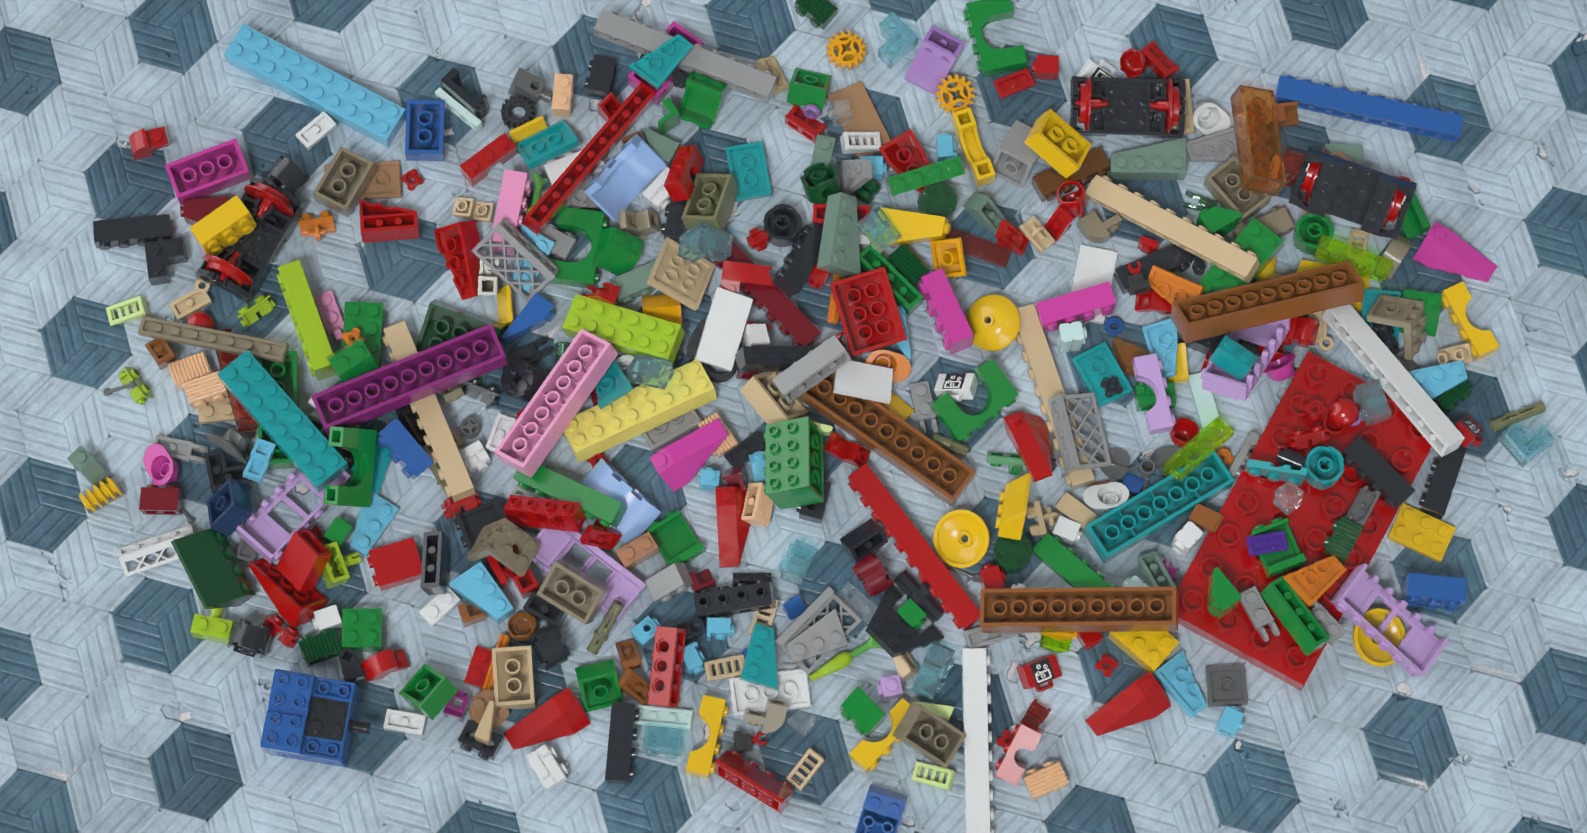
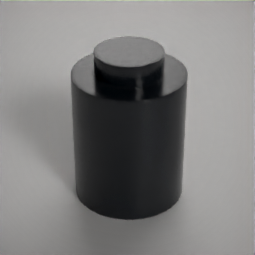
M1284 448L1283 451L1279 450L1276 461H1278V466L1291 465V468L1300 471L1307 456Z

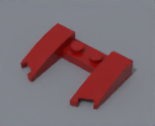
M724 260L720 288L739 294L741 282L775 286L769 273L772 267ZM746 321V325H745V328H744V331H743V335H744V332H745V329H746L747 324H753V323L766 324V323ZM766 324V328L770 330L772 324Z

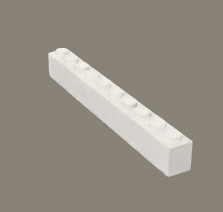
M1349 304L1325 310L1322 315L1325 322L1435 451L1443 457L1458 449L1464 440V436L1392 354L1389 348L1380 340L1377 334L1368 326L1365 320L1356 312L1353 306Z
M986 648L962 649L963 733L966 734L963 740L965 833H994V828H990V820L994 819V811L990 809V801H993V789H989V781H993V771L989 770V762H992V750H988V743H992V731H988V723H991V712H988L987 704H991V692H987V685H990V673H987V666H990V654H986Z

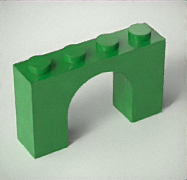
M978 0L966 3L965 10H963L964 21H968L969 27H967L968 36L973 39L974 43L972 44V51L978 58V61H976L977 70L982 73L983 78L1022 70L1027 67L1028 61L1023 45L996 49L989 46L982 36V30L989 23L1013 17L1014 10L1011 0Z
M564 206L559 211L557 219L558 230L583 234L589 239L591 250L584 259L578 262L551 260L559 268V271L549 283L579 288L594 286L595 283L598 284L599 272H597V267L593 266L592 263L601 230L606 229L608 226L605 212Z
M993 358L985 360L973 370L987 391V403L980 413L976 415L964 413L948 392L942 393L928 404L954 441L961 440L963 442L971 437L970 432L984 427L987 419L997 417L1001 413L1000 409L1016 402L1015 398L1019 396Z
M330 426L328 446L346 447L349 449L354 457L355 466L353 475L346 484L325 485L323 504L370 507L377 430Z

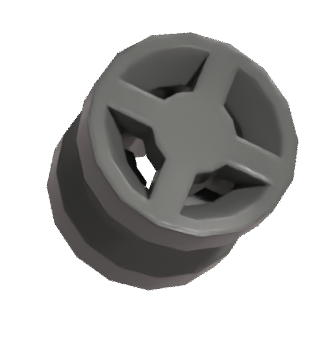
M467 417L462 420L460 429L465 438L475 439L479 436L480 425L476 418Z

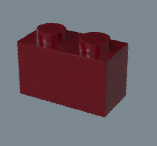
M158 485L141 487L139 510L143 515H182L184 493L175 485H167L166 488H159Z

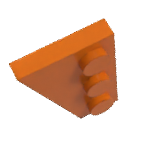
M1156 265L1152 266L1148 277L1150 287L1171 305L1174 301L1202 295L1205 286Z
M1333 555L1296 572L1287 574L1283 578L1308 606H1311L1347 569Z

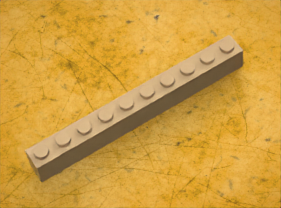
M1095 175L1086 190L1088 200L1115 214H1119L1128 221L1247 283L1250 282L1260 265L1258 256L1249 250L1247 252L1241 250V247L1234 242H1231V244L1227 243L1222 236L1208 233V229L1201 225L1198 227L1193 225V222L1186 217H1182V219L1177 217L1174 211L1168 208L1166 210L1160 208V205L1153 200L1148 202L1144 199L1143 195L1138 192H1134V194L1129 192L1126 186L1112 183V180L1107 176L1103 175L1100 177Z
M1034 304L1018 308L1021 326L1016 342L1022 347L1021 356L1023 362L1028 364L1029 369H1027L1029 379L1034 381V394L1036 398L1039 397L1041 404H1039L1041 414L1046 416L1047 422H1045V425L1053 436L1051 440L1052 446L1059 453V466L1064 468L1048 400L1056 394H1063V396L1066 394ZM1065 401L1066 407L1071 410L1068 401ZM1071 417L1069 420L1070 425L1077 429L1075 420ZM1075 436L1074 442L1081 448L1082 440ZM1080 453L1078 457L1080 465L1086 464L1088 459ZM1092 469L1076 470L1073 473H1065L1066 475H1064L1065 483L1067 486L1070 485L1071 491L1092 485L1095 481Z
M405 321L383 329L385 336H382L385 346H390L392 352L389 353L392 363L418 353ZM433 394L411 403L410 407L413 414L417 412L419 419H416L420 430L424 429L426 433L423 436L427 447L431 446L433 450L430 453L434 464L438 463L440 467L437 470L441 481L445 479L447 484L444 489L448 498L452 496L453 501L456 502L476 494L436 395Z

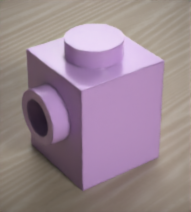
M899 675L880 678L879 684H877L878 696L882 695L883 702L902 698L903 691Z

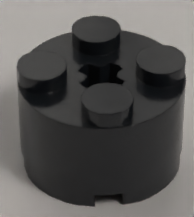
M280 155L266 175L272 184L276 187L281 185L283 190L290 192L294 196H297L311 179L306 173L302 174L301 168L288 158L283 157V155Z
M778 204L768 210L764 216L763 229L769 238V243L777 247L792 246L800 237L801 217L795 208L787 204Z
M515 360L507 363L508 365L503 367L501 376L502 392L523 402H530L546 379L544 372L538 366L524 360Z
M240 619V622L234 623L227 647L233 646V651L246 656L254 657L255 654H260L259 658H264L272 635L269 632L270 628L259 625V627L251 625L252 622L245 619Z
M551 625L529 636L530 640L534 638L535 643L532 644V647L541 664L545 663L547 666L544 668L545 671L568 661L567 656L571 655L566 644L562 645L560 630L558 627L553 628Z

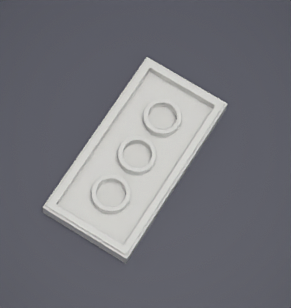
M1080 245L1071 293L1109 281L1111 285L1118 252ZM1100 314L1094 316L1095 319L1088 321L1104 324L1105 316Z
M719 287L716 288L694 360L729 372L732 371L736 358L735 354L739 348L753 299Z
M802 669L778 671L777 691L739 680L740 676L729 678L734 717L743 716L745 709L764 712L767 698L786 701L788 705L787 710L811 708L808 676Z

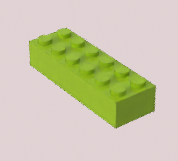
M300 260L279 266V274H276L289 308L288 310L295 325L299 341L302 342L301 346L305 358L309 359L307 363L312 377L316 376L317 380L321 381L335 376V372L326 359L333 352Z
M575 294L562 326L563 331L568 337L575 338L578 332L583 329L611 343L616 351L672 367L685 335L680 324Z

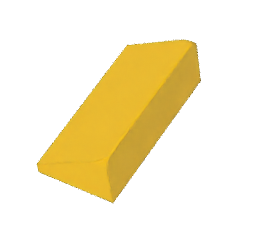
M543 116L509 131L511 141L515 144L546 129L547 125Z
M506 285L498 290L497 305L499 323L509 327L514 318L511 287Z
M1179 343L1177 375L1168 378V382L1187 383L1189 373L1186 343Z
M892 391L889 404L878 402L905 422L915 412Z

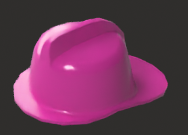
M1288 353L1274 362H1269L1263 373H1266L1274 381H1283L1295 375L1293 365L1296 357L1295 354Z
M150 445L144 453L143 464L154 484L162 486L166 483L177 481L178 463L169 455L163 445Z

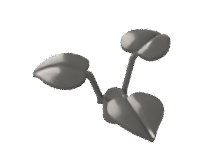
M1173 446L1161 447L1153 452L1151 460L1144 459L1140 465L1136 464L1133 467L1127 468L1130 464L1128 453L1119 448H1111L1108 451L1112 465L1100 469L1107 477L1115 480L1123 478L1125 471L1129 472L1138 469L1139 476L1145 479L1144 491L1147 489L1148 480L1154 470L1158 469L1161 475L1168 477L1182 468L1185 449ZM1097 452V460L1105 462L1103 455Z

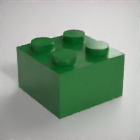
M382 608L342 610V649L351 648L355 652L383 651L384 613Z
M424 664L402 688L399 694L411 707L433 720L458 690L447 677Z

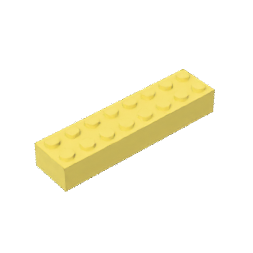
M694 360L633 388V390L603 409H600L597 405L575 415L563 432V436L577 463H580L682 416L693 409L716 400L715 388L700 361Z

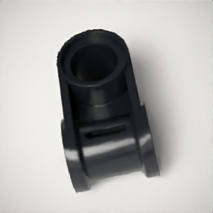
M697 617L671 627L686 629L685 645L701 637L705 631L703 621ZM693 624L701 626L697 632L691 631L690 627Z
M351 648L341 650L339 660L345 682L355 683L356 685L366 682L355 651ZM346 655H350V662H347Z

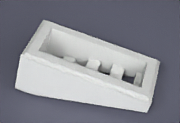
M843 132L840 137L842 154L880 151L879 147L882 146L880 132ZM870 138H873V140H874V145H871V139H870Z

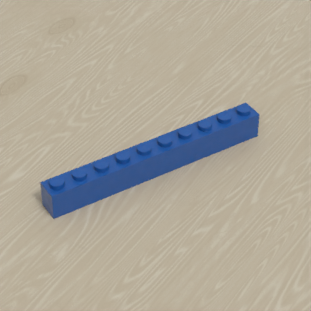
M1289 75L1279 76L1273 103L1277 104L1298 101V108L1455 143L1460 137L1463 115H1459V113L1454 111L1445 112L1436 107L1426 108L1418 103L1408 104L1399 99H1386L1381 95L1371 96L1363 91L1353 92L1344 87H1331L1326 83H1312L1308 79H1294V77Z

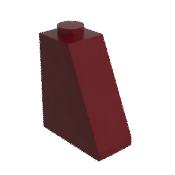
M229 196L183 199V206H180L181 217H184L187 224L194 225L229 201L230 198Z

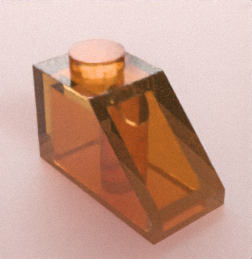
M1116 337L1113 340L1112 348L1121 369L1127 375L1135 377L1132 365L1134 357L1149 355L1150 351Z

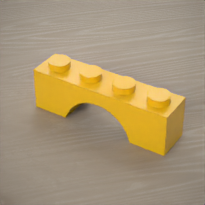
M971 108L952 113L951 122L976 188L993 183L996 174L990 158L986 156L982 148L977 124Z
M1462 281L1443 290L1441 293V305L1447 309L1451 323L1458 328L1460 339L1465 341L1466 344L1471 343V352L1474 359L1479 361L1495 353L1500 346L1491 330L1475 328L1466 317V306L1472 297L1464 282Z
M703 695L699 718L707 724L710 736L702 748L690 751L686 774L709 779L710 774H714L715 762H713L714 755H718L720 744L717 743L718 736L723 735L725 725L721 723L723 717H727L729 706H726L725 699Z
M904 698L889 711L892 723L890 734L879 742L862 740L850 752L849 758L865 773L869 770L873 771L880 764L878 760L882 756L887 757L893 750L891 746L895 742H901L892 735L910 706Z

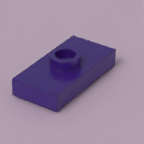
M1285 531L1246 537L1249 557L1288 550Z

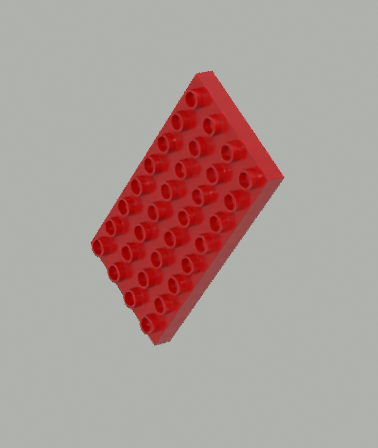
M1308 351L1249 459L1271 462L1275 464V467H1279L1276 457L1279 450L1283 451L1284 448L1308 456L1310 451L1318 446H1330L1342 454L1360 436L1404 480L1412 485L1432 446L1386 392ZM1314 398H1319L1324 407L1327 408V413L1320 415L1317 420H1312L1310 418L1311 415L1304 410L1305 404H1310ZM1341 398L1353 400L1361 413V422L1357 426H1349L1347 428L1334 426L1329 420L1328 414L1331 405ZM1315 425H1322L1329 429V431L1325 432V434L1329 435V441L1326 444L1312 446L1311 440H1308V448L1295 450L1290 447V442L1293 439H1290L1287 435L1293 434L1292 431L1304 429V431L1311 430V427ZM1345 464L1344 471L1338 482L1324 490L1311 486L1305 479L1301 486H1290L1285 481L1279 480L1275 482L1268 480L1265 476H1251L1248 474L1249 472L1244 471V467L1219 512L1224 518L1215 533L1208 532L1178 587L1179 625L1300 691L1304 687L1327 642L1322 648L1306 656L1263 597L1262 599L1280 632V635L1275 636L1268 624L1263 626L1269 635V641L1267 642L1262 639L1258 630H1255L1240 602L1221 619H1218L1216 616L1213 617L1207 609L1209 577L1214 568L1218 567L1239 594L1255 586L1261 596V592L1276 579L1330 557L1323 553L1325 547L1322 545L1327 536H1332L1334 531L1331 528L1335 520L1340 521L1342 516L1346 517L1361 488L1363 489L1364 486H1368V490L1372 491L1370 485L1366 481L1359 479L1356 471ZM1381 495L1365 522L1345 563H1341L1347 570L1317 599L1318 604L1320 603L1337 622L1343 613L1336 609L1335 605L1330 602L1356 566L1370 564L1398 509L1395 510L1388 507ZM1281 517L1282 520L1288 518L1289 528L1300 553H1304L1306 562L1302 566L1267 578L1259 557H1249L1246 537H1249L1251 532L1254 531L1253 528L1258 525L1264 524V526H1267L1277 518ZM1304 602V604L1307 606V608L1311 611V610L1313 609V607H1312V606H1308V605Z

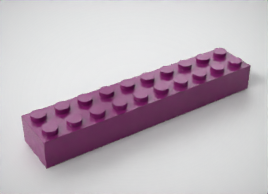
M491 323L313 394L311 397L327 437H329L330 426L354 427L508 364Z

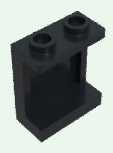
M453 67L441 79L442 90L478 119L484 118L489 109L487 96L483 94L478 100H474L460 88L459 71Z
M498 496L492 498V502L461 514L459 512L455 513L456 519L453 522L457 531L461 530L463 536L460 537L464 548L468 547L469 552L483 526L503 518L507 519Z

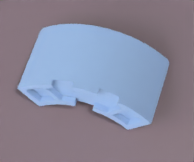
M635 134L620 148L621 151L614 160L610 158L601 167L603 171L598 176L593 177L584 190V193L614 222L619 220L618 211L626 209L642 189L667 167V163L638 134Z
M601 458L580 484L611 497L627 507L618 527L613 528L622 534L620 539L628 544L640 537L661 511L637 489L633 491V488L627 484L628 481L616 468Z

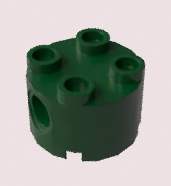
M817 163L803 171L804 175H801L800 179L809 202L825 204L829 195L842 191L837 169L833 164L828 163L829 166H825L824 163Z
M940 182L928 185L919 193L917 199L918 209L922 214L948 218L953 214L957 205L954 189Z
M1021 535V540L999 537L994 545L992 554L995 565H999L1000 570H1003L1004 574L1015 575L1024 571L1032 557L1031 541L1024 535Z

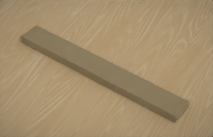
M147 316L142 317L138 330L139 336L238 355L248 350L254 358L284 363L289 348L288 343Z

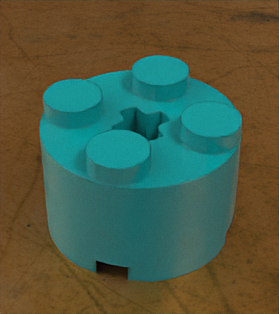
M1318 446L1311 450L1303 465L1304 468H1308L1305 480L1319 490L1334 486L1344 471V460L1341 453L1330 446Z

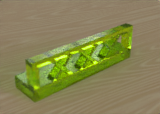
M1325 235L1320 237L1317 249L1312 255L1313 258L1329 264L1349 260L1359 275L1380 283H1384L1388 279L1394 262Z
M1217 417L1163 464V474L1166 477L1172 475L1180 482L1234 434V431ZM1222 430L1227 432L1224 436H1217ZM1210 441H1212V446L1210 448H1204ZM1199 453V458L1197 460H1190L1194 455ZM1185 465V470L1181 474L1176 472Z

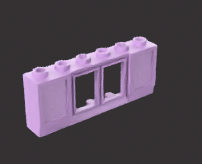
M1290 319L1227 333L1226 335L1236 342L1242 339L1264 346L1266 349L1263 350L1261 357L1256 359L1251 373H1247L1241 382L1209 360L1207 368H1203L1200 378L1203 379L1202 389L1235 400L1246 401L1288 334Z
M298 469L294 473L291 472L287 476V481L281 487L277 486L275 488L274 494L268 500L265 499L261 503L260 508L255 514L252 513L251 517L247 519V522L242 527L238 526L236 528V533L270 564L275 560L278 561L294 531L309 529L311 527L310 523L314 519L318 520L323 515V509L328 505L323 504L325 488L318 493ZM345 471L329 485H344L351 479V476ZM299 482H302L322 500L309 515L286 496ZM281 500L303 519L302 523L291 534L268 516Z
M543 528L535 537V540L541 543L532 563L535 565L539 563L543 567L542 570L548 574L555 561L563 559L575 544L579 545L592 555L580 569L581 571L586 573L595 561L598 560L613 572L604 582V585L611 590L599 611L604 614V618L613 600L621 601L625 606L615 622L618 625L647 589L646 584L600 548L582 544L579 540L582 536L580 533Z
M1367 564L1356 566L1330 602L1335 605L1338 611L1344 613L1354 625L1359 626L1367 637L1376 641L1381 650L1388 652L1392 656V660L1400 664L1410 676L1414 678L1424 676L1449 639H1438L1434 635L1436 629L1433 626L1425 627L1420 622L1422 616L1419 613L1411 614L1405 609L1408 606L1406 601H1397L1392 597L1394 593L1392 588H1382L1378 584L1379 576L1375 574L1369 576L1365 572L1368 567ZM1376 597L1391 609L1377 630L1362 617ZM1396 615L1410 626V629L1397 647L1382 635Z

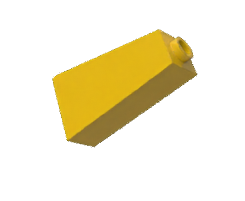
M880 207L873 245L878 248L902 245V243L912 244L946 239V235L950 233L951 223H949L946 217Z

